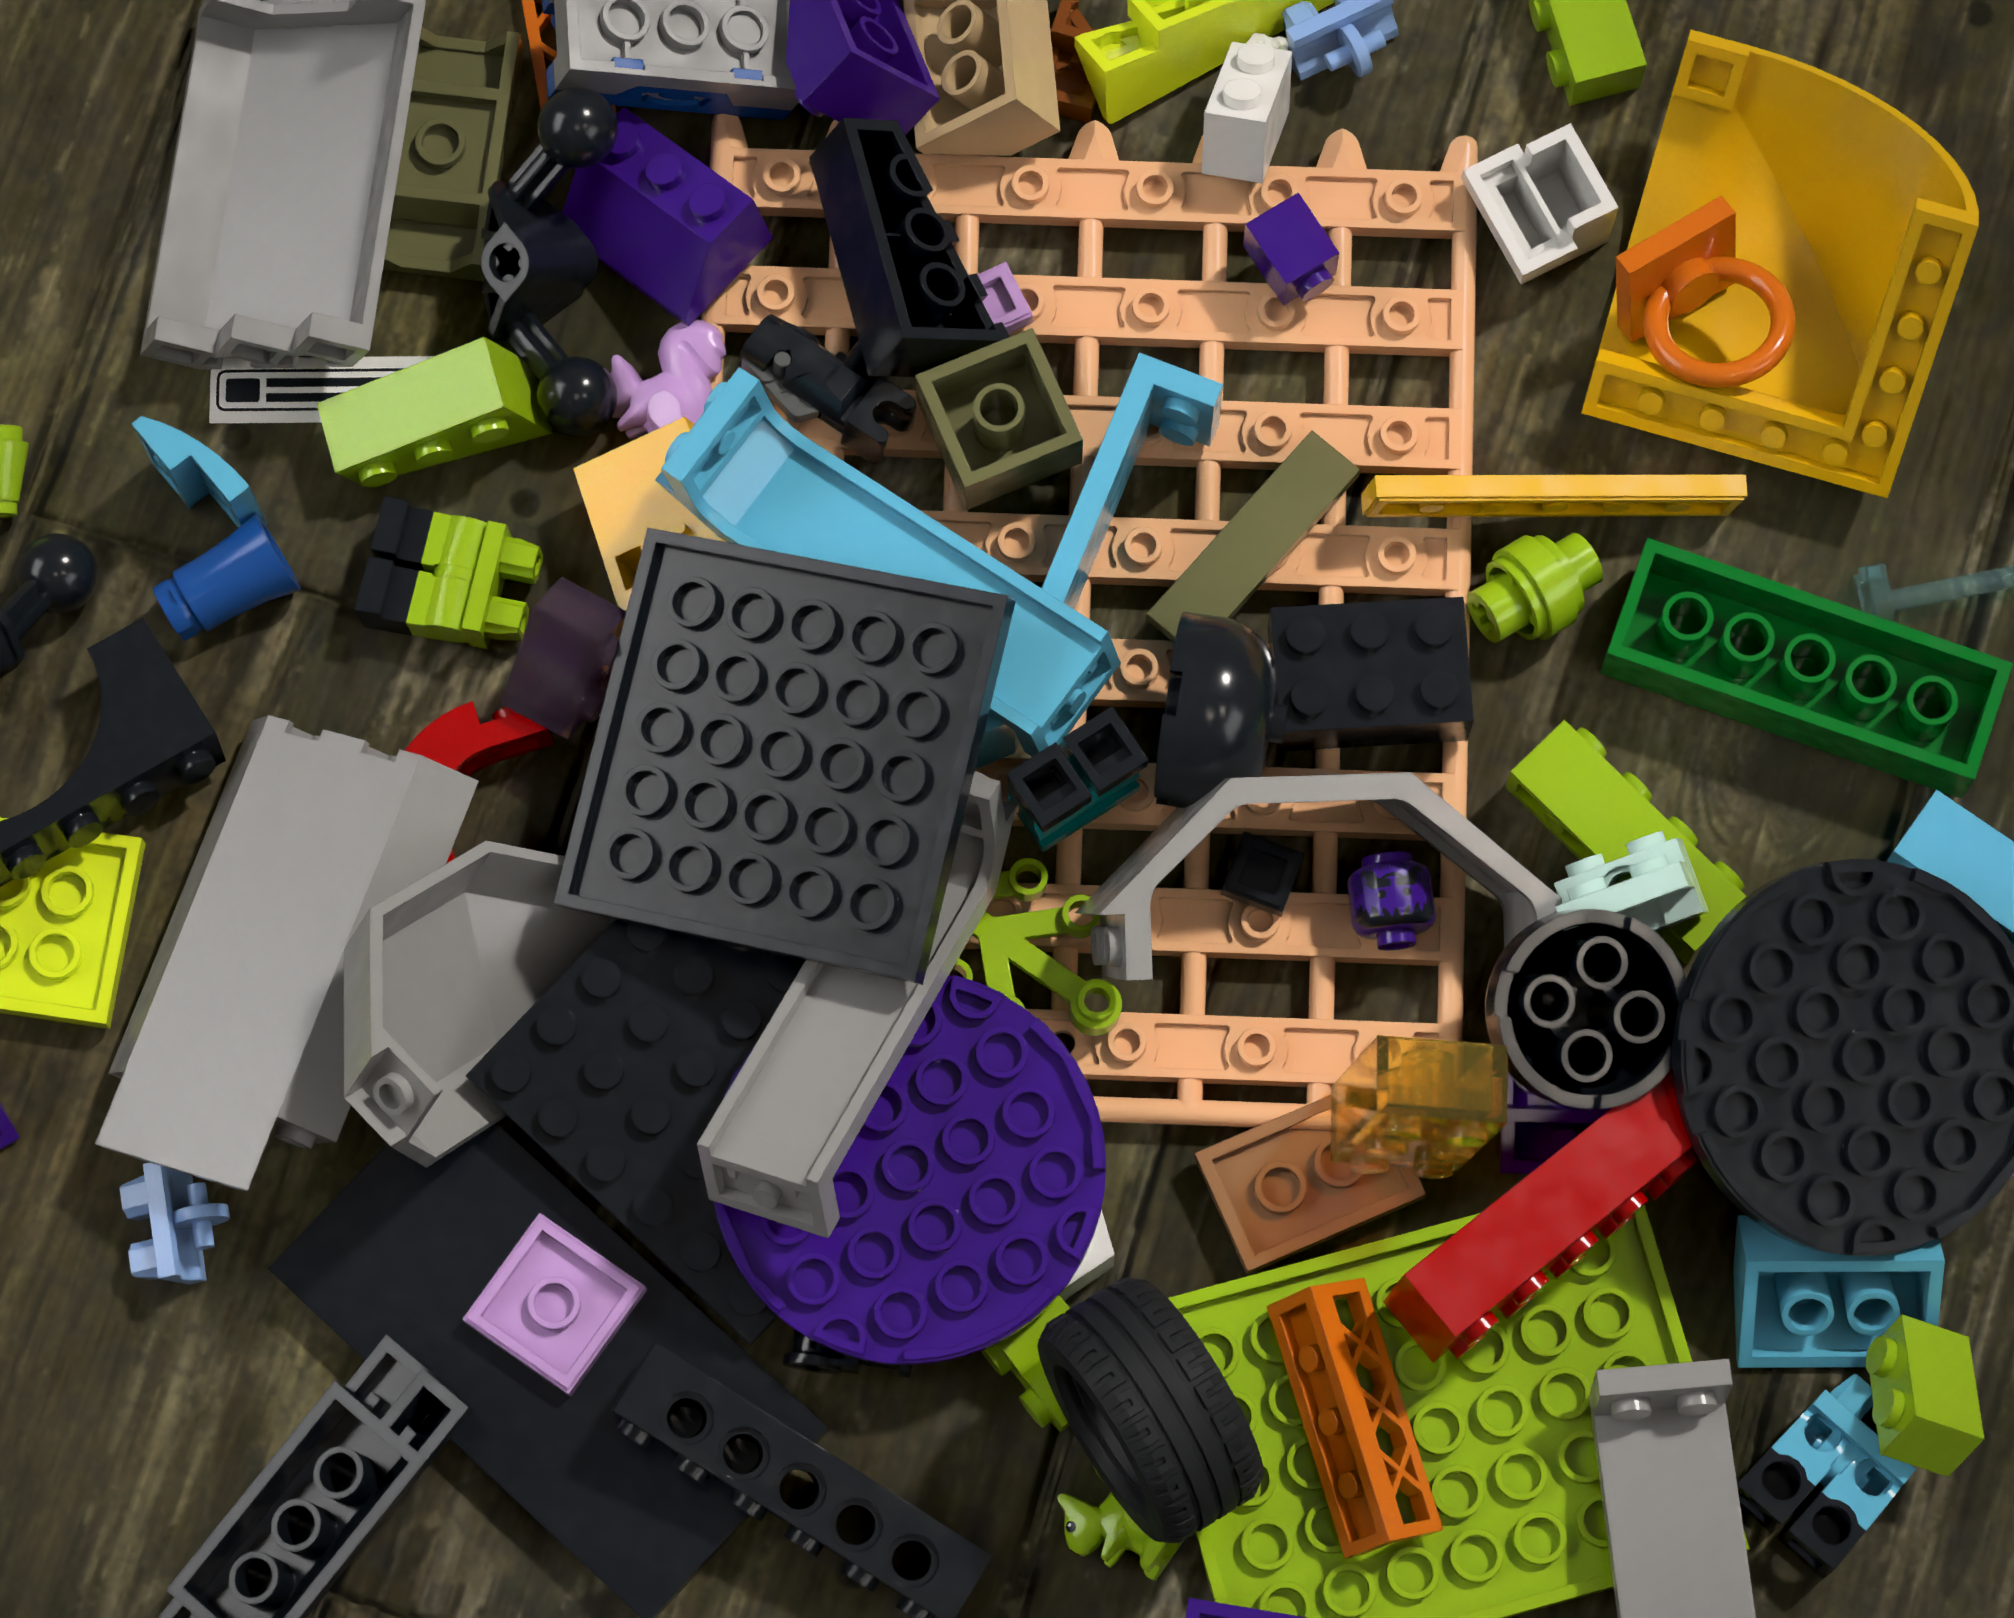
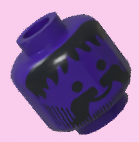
M1396 851L1369 855L1361 860V868L1354 871L1348 878L1347 886L1352 926L1359 936L1377 940L1379 950L1390 951L1413 947L1417 944L1416 935L1427 931L1435 923L1436 913L1430 872L1425 865L1414 862L1411 853Z

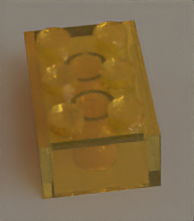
M1377 1035L1331 1086L1330 1162L1350 1163V1170L1364 1174L1384 1173L1389 1171V1166L1414 1168V1175L1422 1178L1439 1179L1452 1176L1453 1171H1458L1508 1123V1045Z

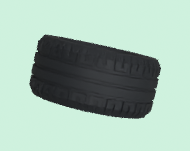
M1121 1278L1107 1286L1106 1289L1098 1291L1085 1301L1068 1309L1065 1314H1061L1046 1323L1037 1347L1045 1376L1056 1401L1099 1476L1122 1508L1146 1535L1157 1542L1181 1543L1194 1535L1196 1531H1201L1214 1523L1216 1519H1220L1232 1512L1236 1506L1239 1507L1254 1498L1264 1477L1260 1452L1249 1424L1233 1392L1202 1341L1173 1303L1155 1285L1146 1279Z

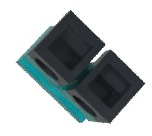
M1110 707L1064 736L1062 750L1055 742L1006 773L1009 792L1007 800L1009 803L1017 805L1016 814L1041 851L1045 852L1139 792L1140 785L1136 779L1139 778V771L1147 767L1149 759L1113 707Z

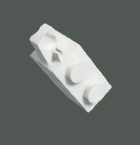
M1253 33L1246 44L1231 42L1204 112L1202 174L1263 183L1289 113L1292 51L1288 50L1287 38L1280 36L1272 38L1265 34Z

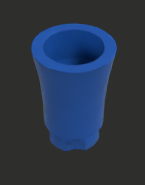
M257 513L224 540L196 559L173 571L174 577L164 580L153 587L155 597L161 605L164 614L183 641L195 636L203 628L209 632L231 618L263 603L301 590L289 563Z

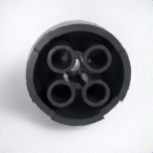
M1183 611L1176 633L1170 664V673L1173 674H1171L1165 714L1162 715L1154 797L1157 798L1156 804L1177 808H1185L1197 802L1225 778L1261 777L1267 762L1270 743L1283 744L1288 714V705L1276 704L1278 674L1273 655L1264 640L1254 630L1230 618Z
M1572 909L1545 916L1518 933L1502 951L1493 967L1485 997V1019L1491 1044L1500 1062L1509 1074L1520 1085L1540 1098L1564 1106L1586 1109H1605L1629 1103L1653 1089L1672 1069V1041L1675 1017L1681 992L1686 981L1685 973L1675 953L1666 941L1649 926L1633 917L1599 909ZM1575 927L1570 930L1564 931V929Z

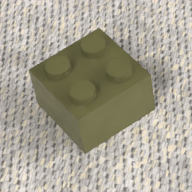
M1033 328L915 375L917 402L965 510L1082 463L1083 438Z

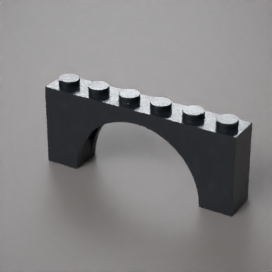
M143 618L87 648L101 686L102 706L96 736L82 764L58 791L37 806L17 816L0 821V887L14 879H24L34 875L49 859L71 847L78 848L91 843L102 833L103 829L128 815L136 816L145 813L158 802L160 797L184 784L190 785L204 780L214 771L216 766L226 761L215 730Z

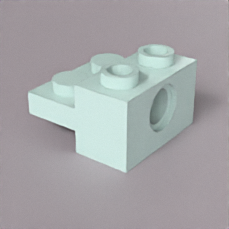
M1663 831L1627 843L1629 855L1605 864L1602 853L1571 863L1565 866L1568 878L1554 883L1558 896L1562 898V904L1555 906L1557 912L1572 909L1608 910L1627 917H1633L1649 926L1655 932L1709 913L1683 840L1674 838L1666 841ZM1631 874V879L1615 884L1622 875ZM1575 927L1564 929V931L1570 930Z

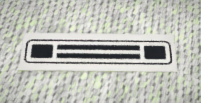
M434 356L363 357L353 367H330L325 359L299 357L297 368L265 369L253 368L250 366L251 361L238 358H223L222 369H213L210 374L209 424L322 423L317 407L318 402Z

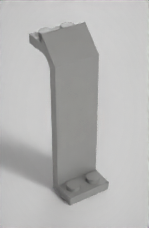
M974 772L923 985L808 960L804 962L697 1143L709 1200L825 1238L830 1237L840 1219L833 1177L996 894L1017 806L1016 804L1003 801L1000 781L988 778L980 772Z
M1729 1359L1596 1370L1589 1394V1404L1618 1618H1756L1726 1409V1401L1733 1385Z

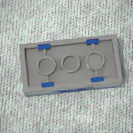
M542 0L543 13L552 14L551 23L556 31L557 56L546 70L548 100L562 90L579 87L599 93L610 105L784 120L799 103L794 95L796 87L786 64L790 0Z

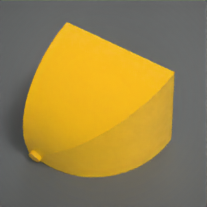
M1690 29L1627 250L1722 195L1736 212V258L1744 259L1763 267L1783 284L1791 297L1795 309V334L1784 358L1776 367L1759 379L1729 388L1697 386L1680 380L1666 371L1651 354L1644 336L1633 343L1627 339L1617 326V294L1615 289L1581 413L1888 499L1979 227V209L1975 193L1964 172L1939 142L1918 124L1874 95L1839 77L1789 57ZM1734 283L1710 297L1699 308L1672 319L1668 322V327L1673 341L1686 354L1705 362L1726 363L1742 359L1761 346L1769 333L1770 314L1766 304L1755 292Z

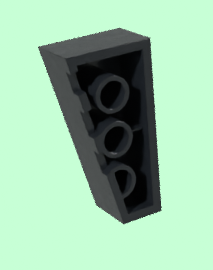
M842 118L809 159L868 376L915 377L919 373L1010 337L1002 322L994 324L982 302L988 294L977 273L968 275L954 248L959 238L949 219L943 220L935 212L928 198L933 188L898 121Z

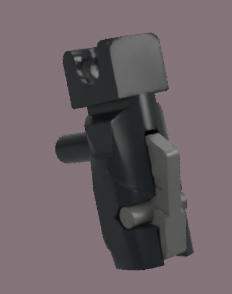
M770 314L756 327L741 349L740 355L743 358L738 367L760 380L766 394L791 421L801 422L813 418L820 419L842 434V445L871 464L877 465L883 461V451L889 437L887 430L879 424L889 425L900 432L907 431L912 424L916 413L914 398L882 376L875 382L863 374L867 369L859 340L847 355L843 352H838L834 355L819 345V340L814 334Z

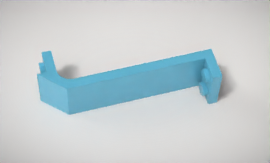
M1139 352L1042 586L1043 590L1075 610L1150 426L1159 427L1160 434L1175 443L1192 446L1196 441L1210 447L1219 425L1223 391L1222 383ZM988 714L975 769L1016 753L1020 743L1013 729Z
M738 367L728 382L719 383L711 391L705 402L702 416L689 432H683L677 436L667 450L665 464L661 467L662 471L655 481L727 543L1008 595L1014 599L1016 603L989 714L1015 731L1024 752L1031 757L1055 742L1058 746L1062 743L1063 737L1068 735L1121 664L1107 630L805 437L785 421L774 409L760 380Z

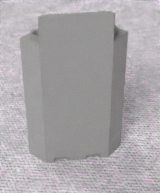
M426 0L204 1L199 8L140 356L199 370L222 369L223 358L234 357L251 361L250 366L255 369L297 368L299 356H313L325 359L330 367H353L370 351Z
M271 715L251 721L109 1070L108 1074L121 1080L95 1142L96 1145L110 1151L241 1191H248L274 1125L278 1127L274 1135L276 1138L302 1149L311 1150L314 1142L317 1144L337 1142L351 1106L344 1099V948L369 908L447 863L479 782L416 753L399 749L397 756L387 755L369 747V743L366 740L324 729L320 736H313L293 727L294 724L290 720Z

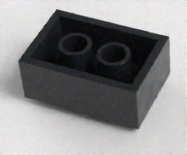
M1464 597L1270 608L1267 634L1268 647L1273 655L1278 674L1276 704L1288 705L1283 744L1276 743V752L1468 741L1474 718Z

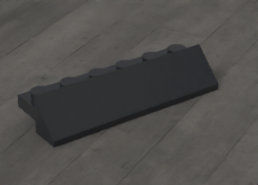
M386 1334L345 1386L336 1381L331 1384L166 1590L174 1598L158 1618H307L472 1413L473 1409L452 1384L441 1379L401 1343Z

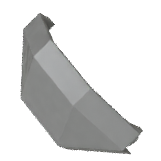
M486 840L369 908L344 948V1099L390 1147L426 1168L506 1117L465 1075L616 920L562 908L553 904L565 856Z

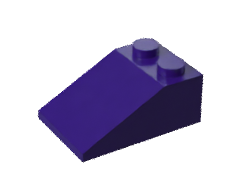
M790 0L786 64L796 87L794 95L809 113L818 117L825 114L838 122L842 118L898 121L904 135H906L940 100L899 0Z

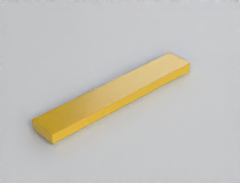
M1375 475L1361 493L1362 515H1366V517L1728 516L1747 497L1746 475Z

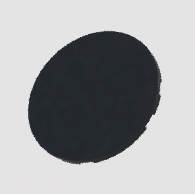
M1846 859L1816 863L1776 877L1754 890L1720 921L1703 944L1691 966L1681 992L1672 1041L1673 1078L1681 1118L1691 1145L1717 1187L1739 1210L1774 1235L1796 1245L1816 1251L1851 1256H1879L1903 1252L1902 1250L1920 1246L1933 1239H1940L1966 1224L1991 1202L2014 1172V946L2001 927L1980 905L1952 884L1924 870L1879 861V859Z

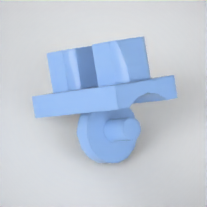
M1334 0L1335 7L1320 14L1311 2L1305 1L1284 9L1282 16L1289 51H1292V69L1300 81L1326 69L1332 72L1349 64L1352 71L1359 78L1370 74L1373 71L1370 54L1387 46V40L1399 35L1392 11L1394 0Z
M150 1162L143 1164V1176L120 1186L122 1210L127 1218L137 1221L150 1218L153 1239L133 1243L130 1246L128 1254L131 1274L142 1279H162L188 1285L207 1281L203 1250L215 1247L212 1226L224 1223L230 1219L228 1205L224 1203H209L206 1183H193L192 1175Z

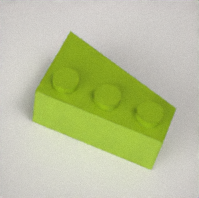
M486 337L317 403L335 473L363 487L385 485L395 480L398 475L553 433L538 408L537 389L539 382L537 376L521 357Z

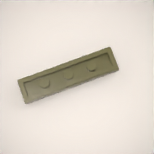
M1311 430L1148 611L1146 620L1175 643L1183 611L1232 619L1359 477L1360 469Z

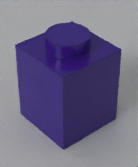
M1299 192L1245 224L1243 247L1283 306L1299 296L1303 301L1310 300L1331 286L1334 281L1332 276L1336 275L1339 251Z

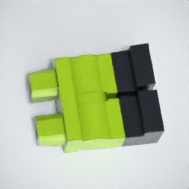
M384 495L371 545V551L375 557L368 556L355 611L363 626L369 629L448 642L469 643L470 646L484 649L489 648L490 639L522 641L529 617L527 602L502 598L501 595L505 579L536 584L543 561V553L540 546L522 539L513 538L507 524L493 521L486 523L471 517L451 516L411 506L407 500Z

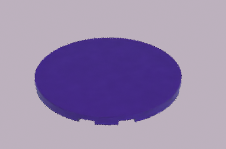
M953 975L948 976L833 1177L840 1219L829 1238L715 1201L714 1206L725 1243L739 1271L758 1297L791 1328L813 1342L837 1353L864 1361L888 1365L942 1363L986 1350L1013 1336L1044 1312L1069 1284L1083 1262L1101 1215L1106 1177L1104 1134L1098 1108L1081 1069L1062 1041L1049 1027L1025 1008L1007 998L1003 993L979 982ZM752 1050L749 1052V1054L743 1061L738 1071H735L734 1076L724 1094V1097L730 1089L731 1085L733 1084L734 1080L736 1079L737 1075L739 1074L741 1068L743 1067Z

